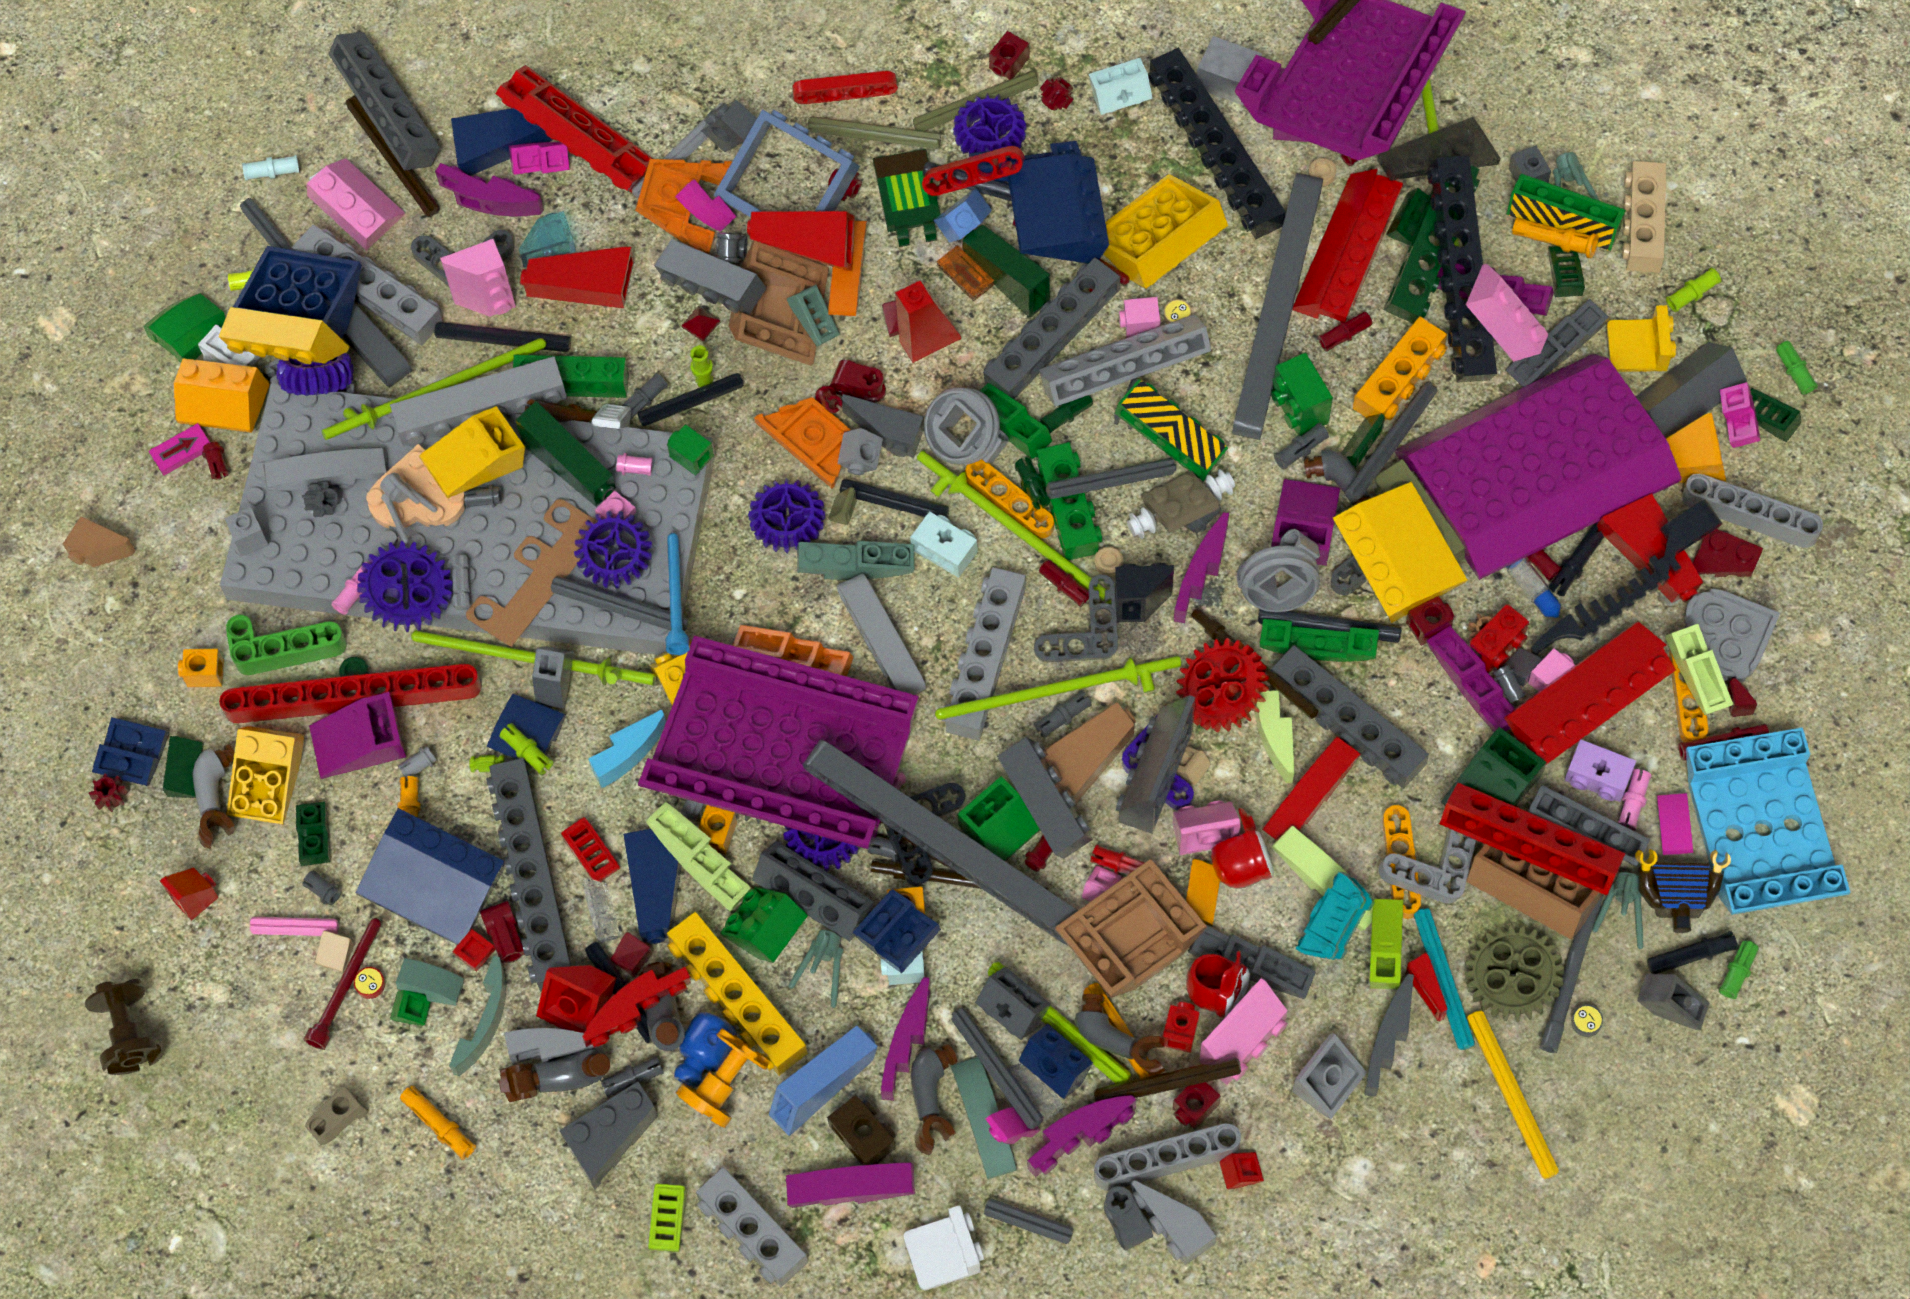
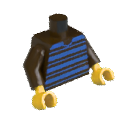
M1649 849V858L1643 861V852L1638 850L1635 853V858L1641 864V867L1638 869L1640 894L1648 905L1655 909L1657 917L1672 918L1673 932H1690V918H1699L1704 910L1712 906L1719 894L1724 876L1722 868H1726L1730 864V855L1726 852L1724 861L1718 863L1716 862L1718 851H1712L1710 859L1714 866L1710 868L1709 863L1657 862V853L1652 849Z

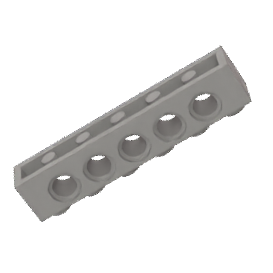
M312 225L291 247L292 250L319 255L332 253L329 255L330 257L359 261L362 267L354 300L421 346L434 333L435 324L443 322L440 313L441 309L436 302L431 299L425 300L419 296L415 288L408 284L404 286L398 282L396 276L390 271L386 270L383 272L377 268L376 263L366 256L364 258L361 257L351 245L345 242L343 244L340 243L327 229L321 230ZM369 281H374L371 284L365 285ZM390 295H395L394 297H392V298H390V299H385L386 297H388V296H390ZM415 309L414 312L407 313L409 310Z
M1194 314L1039 369L1045 394L1056 407L1211 351L1206 326Z
M992 567L990 577H984L981 593H984L983 600L976 603L973 614L976 623L974 628L969 627L965 641L966 644H969L966 653L962 652L960 655L958 669L961 672L959 678H954L952 681L950 695L953 698L951 704H946L945 707L994 696L1025 593L1026 575ZM996 599H1003L1004 601H1006L1004 604L996 605L992 603ZM989 624L998 626L995 630H987L984 627ZM980 650H988L990 654L986 656H980L977 654V652ZM973 675H978L982 677V680L973 682L969 678ZM989 709L943 719L942 721L946 724V733L980 741Z

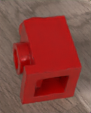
M1178 1002L1177 1006L1170 1005L1162 1036L1164 1047L1191 1053L1200 1017V1012L1195 1011L1194 1005L1186 1002ZM1179 1020L1187 1022V1024L1185 1026H1179L1176 1023V1021Z

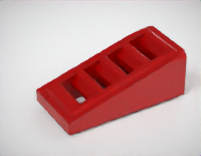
M583 817L561 832L563 841L595 885L620 869V866L586 817ZM591 840L594 842L592 845H590L583 851L579 850V848H581ZM600 850L601 853L599 855H597L590 861L586 860L588 857H590L595 852ZM604 860L608 861L605 866L596 872L593 870L595 866Z
M1424 953L1408 963L1405 975H1414L1413 987L1435 1019L1440 1022L1444 1020L1448 1009L1430 957L1427 953Z

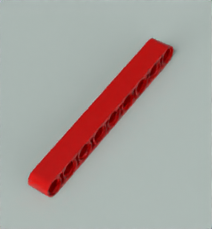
M458 664L231 688L222 693L219 704L226 718L232 723L239 724L333 714L360 699L379 695L374 694V692L381 687L386 689L380 694L389 692L395 707L472 699L479 695L482 685L478 673L473 666ZM464 679H473L472 682L467 685L461 684V682ZM438 681L444 682L443 685L438 688L432 687V685ZM410 684L415 685L413 689L409 691H403L405 686ZM349 691H357L355 695L345 697ZM320 694H328L323 700H316ZM299 697L294 703H287L290 698ZM270 700L267 705L258 706L261 701ZM234 703H241L238 708L229 709Z

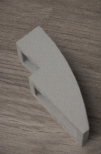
M532 1028L504 1033L508 1054L513 1064L540 1057L542 1062L553 1061L578 1054L585 1050H596L602 1054L604 1053L602 1045L596 1048L593 1045L586 1047L582 1037L584 1033L554 1028Z

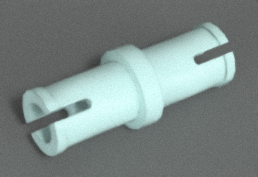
M297 155L278 159L266 157L265 161L242 163L245 181L262 177L274 179L276 178L275 175L300 173Z

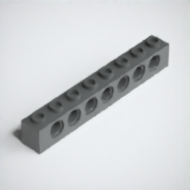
M524 758L489 766L491 777H487L486 780L490 795H496L497 803L492 804L495 820H501L503 827L502 830H498L501 847H507L509 856L504 857L507 874H513L515 882L510 884L512 898L514 902L519 901L521 909L516 911V918L519 929L525 928L527 938L521 940L525 956L531 955L533 964L527 966L531 984L537 983L540 992H542L546 971L549 968L572 965L528 768ZM509 791H518L515 797L505 798ZM516 817L524 818L522 823L518 825L510 824ZM521 844L530 845L526 851H516L517 847ZM529 870L536 871L532 878H522L525 872ZM532 898H542L538 905H528ZM542 924L548 925L545 932H534L537 926ZM545 952L554 953L550 960H540V957Z

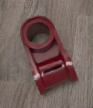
M850 360L839 361L830 386L835 389L838 395L843 396L844 394L876 403L881 401L886 394V388L883 384V373L879 369L857 364Z

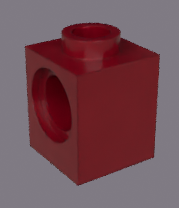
M1006 31L989 53V68L997 76H1004L1009 80L1014 78L1030 58L1029 43Z
M1437 596L1408 611L1406 624L1422 646L1427 643L1426 640L1449 626L1452 627L1454 613L1449 604L1443 603L1440 597ZM1432 616L1437 618L1439 621L1436 623L1429 622L1426 619V617Z
M1207 1082L1187 1086L1173 1100L1172 1110L1175 1111L1173 1115L1182 1125L1187 1126L1189 1124L1195 1130L1220 1105L1221 1095ZM1195 1099L1200 1101L1203 1107L1198 1110H1192L1186 1103Z

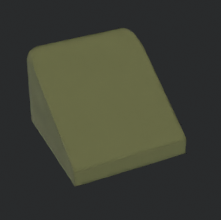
M850 487L835 497L828 517L830 521L844 525L849 524L857 502L854 488Z

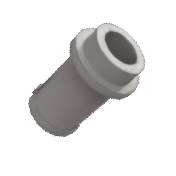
M427 746L423 749L421 747L418 748V753L397 765L406 779L407 776H415L429 765L432 768V764L437 761Z

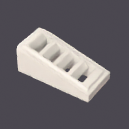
M605 404L592 418L593 426L616 429L630 427L631 408L628 406Z

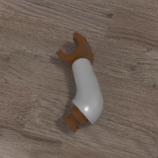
M229 744L224 746L223 751L221 749L216 751L210 748L206 749L194 763L193 783L202 817L198 838L200 844L208 849H211L214 836L209 828L220 826L228 836L234 833L235 825L226 814L220 812L219 781L225 776L224 770L229 768L230 763L233 764L235 751Z

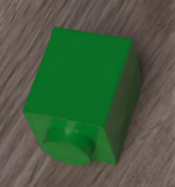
M686 424L679 431L673 432L668 439L667 447L670 458L695 476L714 457L712 443Z

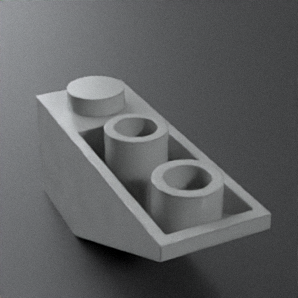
M1136 1180L1131 1182V1192L1139 1209H1144L1150 1217L1148 1223L1157 1235L1162 1233L1168 1241L1166 1247L1175 1260L1181 1259L1184 1265H1187L1215 1245L1217 1236L1198 1211Z

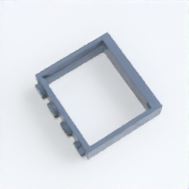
M762 109L713 196H720L725 203L751 217V212H763L732 194L771 124L841 164L815 211H835L860 166L852 161L854 156L840 148L839 152H836L830 148L832 143L819 135L815 140L808 136L810 130L795 122L792 127L785 123L787 120L786 116L774 109L771 114Z

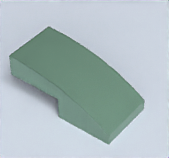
M404 958L396 980L397 989L426 994L427 1001L454 1006L457 1005L464 984V978L448 970Z

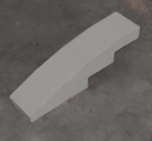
M383 448L319 452L264 462L263 464L266 490H309V484H318V482L354 484L356 479H380L386 473Z

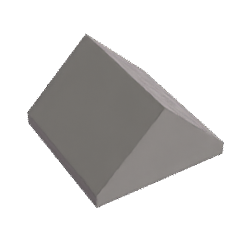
M1331 1033L1295 1078L1292 1092L1324 1116L1332 1119L1367 1072L1336 1034Z

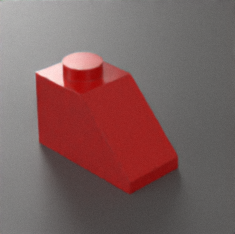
M194 867L165 876L159 880L172 901L191 921L219 898L213 889L217 886L213 879L206 872L200 875Z

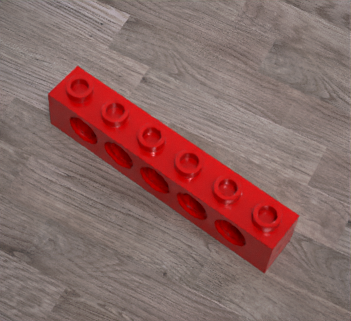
M1457 783L1446 803L1439 823L1444 827L1606 896L1615 881L1626 854L1461 783Z

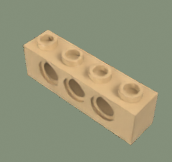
M1633 161L1631 171H1626L1624 178V188H1629V195H1625L1623 209L1626 210L1625 212H1628V219H1624L1623 235L1627 236V243H1623L1622 259L1627 260L1626 270L1660 273L1664 260L1666 163ZM1639 215H1645V216H1647L1648 218H1643V217H1641V216H1639Z

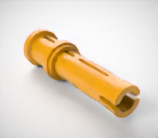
M1519 217L1516 218L1512 229L1513 235L1561 247L1567 253L1574 251L1586 254V257L1590 259L1596 252L1599 239L1598 234L1587 235L1576 232L1575 228L1558 229Z

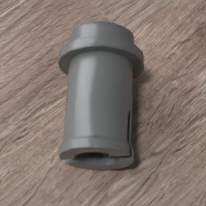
M493 484L489 488L473 489L464 492L467 495L464 496L467 508L484 505L496 507L497 504L502 503L501 489Z
M1220 505L1219 509L1187 524V527L1196 534L1205 531L1206 525L1221 512Z
M1506 664L1493 671L1495 675L1493 679L1495 681L1498 680L1508 699L1507 701L1512 703L1526 694L1513 673L1515 669Z
M876 836L872 842L874 845L868 848V853L892 858L893 862L898 861L891 841ZM900 839V848L907 852V844L903 843Z
M314 870L310 871L303 879L305 881L302 882V886L320 897V902L323 904L333 905L341 896V891L337 884L329 883Z

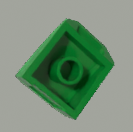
M199 293L173 303L158 313L143 327L147 336L152 341L160 344L181 363L183 358L196 360L202 354L198 344L215 325L222 328L225 315L224 311Z

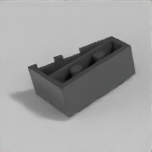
M636 1082L559 1131L572 1155L594 1190H596L601 1184V1180L612 1167L614 1168L620 1162L623 1154L631 1145L633 1146L658 1115L640 1083Z

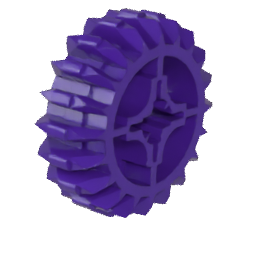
M988 93L985 99L982 100L976 96L975 103L967 100L966 108L960 107L958 116H955L953 127L955 142L957 146H961L963 154L969 153V157L970 153L993 151L1007 146H1015L1020 149L1022 142L1026 138L1025 131L1027 130V125L1024 121V114L1022 111H1019L1017 104L1011 105L1009 97L1001 101L999 94L995 99L990 98ZM1007 131H1010L1005 137L999 139L1001 136L1005 135Z
M346 353L324 364L317 362L304 364L297 359L291 358L288 361L279 360L276 370L277 380L281 389L289 394L294 393L297 396L301 394L317 396L319 394L327 395L330 392H337L338 389H344L351 384L354 373L351 358Z
M786 478L784 484L779 485V482L775 480L773 482L774 487L770 488L764 485V493L756 492V501H751L750 509L752 511H749L748 517L751 521L750 529L752 532H755L757 541L762 540L765 548L773 544L775 552L780 547H784V551L788 554L790 547H795L797 550L798 542L811 543L810 538L818 539V531L823 530V520H825L826 515L825 511H823L824 503L822 500H818L819 494L817 491L811 492L809 484L801 487V482L798 479L794 484H790L789 479ZM792 501L799 502L803 505H796ZM787 508H788V509H789V515H790V516L787 517V523L785 524V517H784V515H787ZM768 524H771V526H777L781 528L782 531L775 530Z
M607 511V519L602 520L601 515L596 514L597 523L593 524L590 520L585 522L589 529L588 531L579 529L578 533L584 539L575 540V546L581 549L574 551V555L576 558H581L577 562L578 568H585L583 575L586 578L593 575L592 582L595 585L603 579L604 588H608L610 582L614 581L615 587L619 589L621 586L620 580L625 579L626 584L631 585V575L637 579L641 578L638 568L642 570L648 569V564L643 560L652 559V554L646 550L653 548L651 541H645L650 537L648 531H641L644 527L641 521L634 524L635 518L633 515H629L624 520L622 511L617 513L616 518H613L611 511ZM611 530L607 538L596 539L601 533ZM622 530L634 537L637 542V549L630 548V545L622 542ZM616 543L619 551H615L616 553L610 556L608 548H611ZM590 550L596 551L597 554L605 557V569L597 566L591 560ZM631 560L626 566L616 569L620 561Z
M784 826L788 830L783 833L784 840L788 841L786 847L816 866L822 865L826 872L830 870L829 865L832 864L839 870L841 868V860L850 863L851 857L849 854L857 855L859 852L858 847L826 837H822L820 841L819 835ZM804 835L807 839L814 841L815 850L807 847L799 836ZM838 845L834 849L826 851L829 846Z

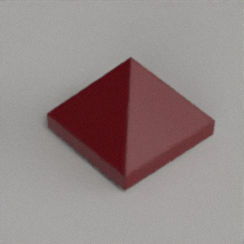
M698 306L681 327L704 342L718 326L720 320Z

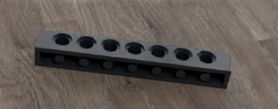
M1179 47L1150 60L1148 78L1154 88L1157 87L1161 92L1162 101L1167 108L1170 107L1174 112V118L1179 128L1185 129L1191 147L1193 149L1197 148L1201 154L1200 158L1204 167L1210 169L1214 174V181L1217 187L1225 191L1231 209L1233 211L1237 210L1241 216V223L1247 232L1250 231L1256 240L1283 227L1286 211ZM1224 163H1230V164H1232V165L1227 166V165H1224Z
M1470 157L1436 158L1428 167L1427 179L1428 183L1432 184L1433 189L1430 202L1432 211L1436 213L1434 234L1436 238H1439L1440 245L1437 259L1439 265H1442L1443 268L1441 289L1443 293L1446 292L1447 303L1444 306V314L1450 324L1448 344L1450 347H1453L1454 358L1451 360L1452 373L1456 375L1457 383L1487 381L1497 375L1493 337L1466 306L1467 302L1459 297V291L1465 292L1468 297L1470 296L1483 265ZM1445 183L1452 184L1455 188V193L1449 192L1445 187ZM1448 210L1455 211L1458 214L1459 220L1452 219L1449 216ZM1452 237L1460 239L1462 247L1455 246L1452 242ZM1455 264L1462 265L1465 268L1466 274L1458 273ZM1463 318L1471 321L1472 329H1467L1463 325ZM1466 346H1471L1475 349L1476 357H1472L1466 352Z

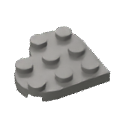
M1710 589V592H1702L1692 597L1687 604L1684 621L1685 628L1699 624L1708 650H1713L1723 679L1731 681V679L1736 678L1742 683L1758 667L1780 613L1727 591Z

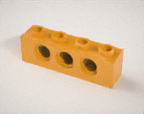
M1419 316L1354 397L1353 409L1366 418L1382 413L1385 415V421L1386 419L1392 420L1399 409V403L1403 399L1408 400L1415 390L1414 385L1419 379L1424 380L1431 370L1430 365L1435 359L1439 361L1448 348L1445 345L1447 333ZM1414 351H1420V352H1422V353H1424V354H1423V355H1416V354L1413 353V352H1414ZM1397 371H1405L1408 374L1401 375L1398 374ZM1381 391H1389L1392 394L1384 395Z

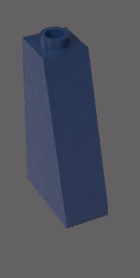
M515 108L451 118L457 165L463 173L469 176L509 160V146L542 143L553 140L547 136L544 129L537 124L528 122L523 117V114Z
M651 829L624 833L641 940L649 944L662 943L668 938L667 932L673 929L682 865L667 850Z

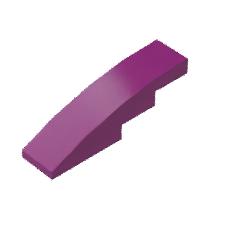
M1455 264L1457 272L1465 275V268L1460 264ZM1440 267L1437 277L1441 278L1443 276V268ZM1500 275L1532 314L1547 316L1554 294L1552 286L1526 284L1523 277ZM1440 279L1439 285H1438V287H1437V289H1439V290H1442V289H1441V279ZM1459 291V297L1469 298L1465 292Z
M1223 512L1208 531L1194 554L1181 584L1174 609V622L1185 623L1190 598L1202 600L1206 575L1218 576L1228 529L1229 513Z
M1449 626L1426 640L1427 645L1448 676L1493 732L1498 727L1506 732L1511 728L1504 716L1515 708L1503 696V689L1486 672L1485 663L1454 629Z
M923 977L916 988L894 1032L883 1073L880 1090L882 1100L894 1101L897 1072L909 1073L912 1044L924 1045L930 997V978Z
M911 1162L874 1164L786 1175L787 1206L796 1208L819 1203L828 1206L851 1201L861 1204L915 1194L914 1166Z

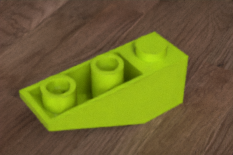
M1374 899L1370 988L1398 990L1401 984L1403 900Z

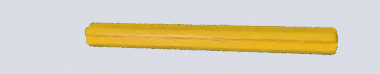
M1473 1012L1467 1016L1468 1023L1541 1177L1543 1179L1552 1178L1559 1173V1169L1484 1012Z

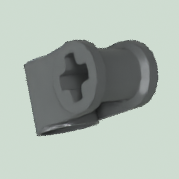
M716 233V258L730 263H739V261L745 260L748 246L747 235Z
M1124 1187L1112 1188L1106 1195L1104 1211L1113 1227L1119 1244L1126 1251L1152 1238L1153 1233L1131 1192ZM1114 1199H1117L1118 1202H1125L1123 1209H1120L1118 1205L1112 1206Z

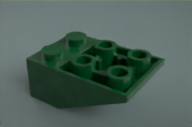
M1498 727L1480 748L1441 803L1446 806L1457 783H1461L1516 807L1542 777L1547 762L1502 728Z

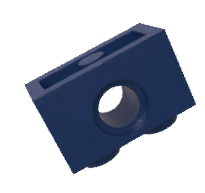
M1049 1024L1030 1037L1018 1060L1062 1099L1068 1097L1082 1085L1093 1065V1062Z

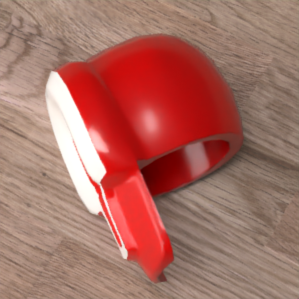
M1239 808L1238 811L1245 833L1226 839L1211 849L1213 868L1218 879L1226 886L1234 889L1249 887L1262 880H1269L1274 875L1273 865L1260 832L1257 831L1253 817L1249 816L1243 808Z
M1238 950L1236 952L1235 962L1215 954L1202 955L1193 962L1186 976V990L1195 1005L1214 1012L1221 1018H1225L1242 1000L1249 985L1250 973L1248 968L1241 963V951Z

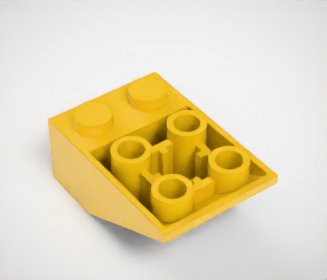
M495 406L468 418L421 453L419 458L445 496L450 498L523 468L525 446L498 407Z
M253 726L238 728L226 815L284 824L301 764L305 735Z

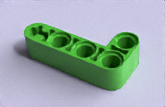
M235 615L226 624L230 656L237 670L243 675H254L341 655L347 647V642L340 626L334 622H323L259 637L251 620L245 615ZM247 629L244 634L236 635L240 630ZM308 642L306 647L297 648L301 643ZM273 649H280L278 653L269 655ZM251 655L248 660L240 661L243 656Z

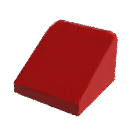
M1256 1152L1231 1153L1220 1161L1227 1189H1236L1264 1181Z

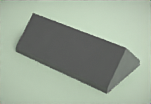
M1708 342L1637 395L1636 398L1663 436L1668 438L1721 403L1720 389L1746 383L1747 379L1732 347Z

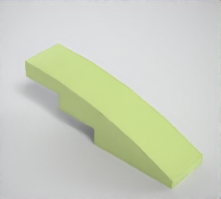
M665 802L647 819V825L667 850L707 892L730 912L743 900L745 894L751 890L748 884L729 869L731 863L709 845L711 838L670 804Z
M1290 826L1271 846L1311 890L1316 889L1322 896H1324L1328 887H1333V879L1338 872L1347 873L1294 826ZM1373 907L1370 911L1365 912L1357 928L1360 931L1365 930L1372 923Z

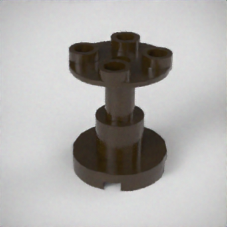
M131 979L125 983L115 985L109 981L98 984L95 987L96 992L85 1000V1007L88 1011L95 1013L109 1012L113 1028L109 1030V1036L112 1046L102 1052L99 1057L102 1070L105 1071L107 1069L110 1075H124L140 1071L139 1065L147 1061L149 1066L158 1062L163 1056L160 1042L152 1037H142L139 1024L131 1022L127 1008L145 995L142 981L140 979Z

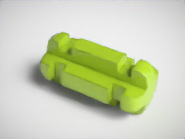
M479 755L478 758L471 756L469 760L470 771L473 773L476 770H479V772H490L489 766L504 763L505 757L504 755L496 757V755Z

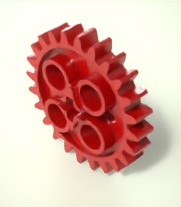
M1226 638L1224 645L1218 639H1215L1213 648L1204 643V652L1202 653L1195 649L1194 654L1196 658L1194 660L1190 658L1185 659L1190 665L1189 668H1180L1179 670L1185 677L1176 680L1183 687L1177 690L1176 694L1180 698H1185L1189 695L1195 697L1194 724L1197 726L1200 724L1205 730L1211 727L1215 732H1219L1221 726L1229 732L1231 730V723L1241 728V719L1243 717L1248 721L1252 720L1249 714L1251 710L1260 712L1256 703L1266 701L1260 695L1261 692L1269 691V688L1262 683L1269 679V676L1263 672L1267 666L1260 661L1262 657L1257 652H1254V649L1248 644L1244 647L1240 640L1233 643L1229 638ZM1239 664L1238 669L1231 673L1232 668ZM1212 670L1210 676L1204 679V675ZM1242 691L1240 697L1233 701L1235 694ZM1214 697L1212 704L1206 706L1207 701Z

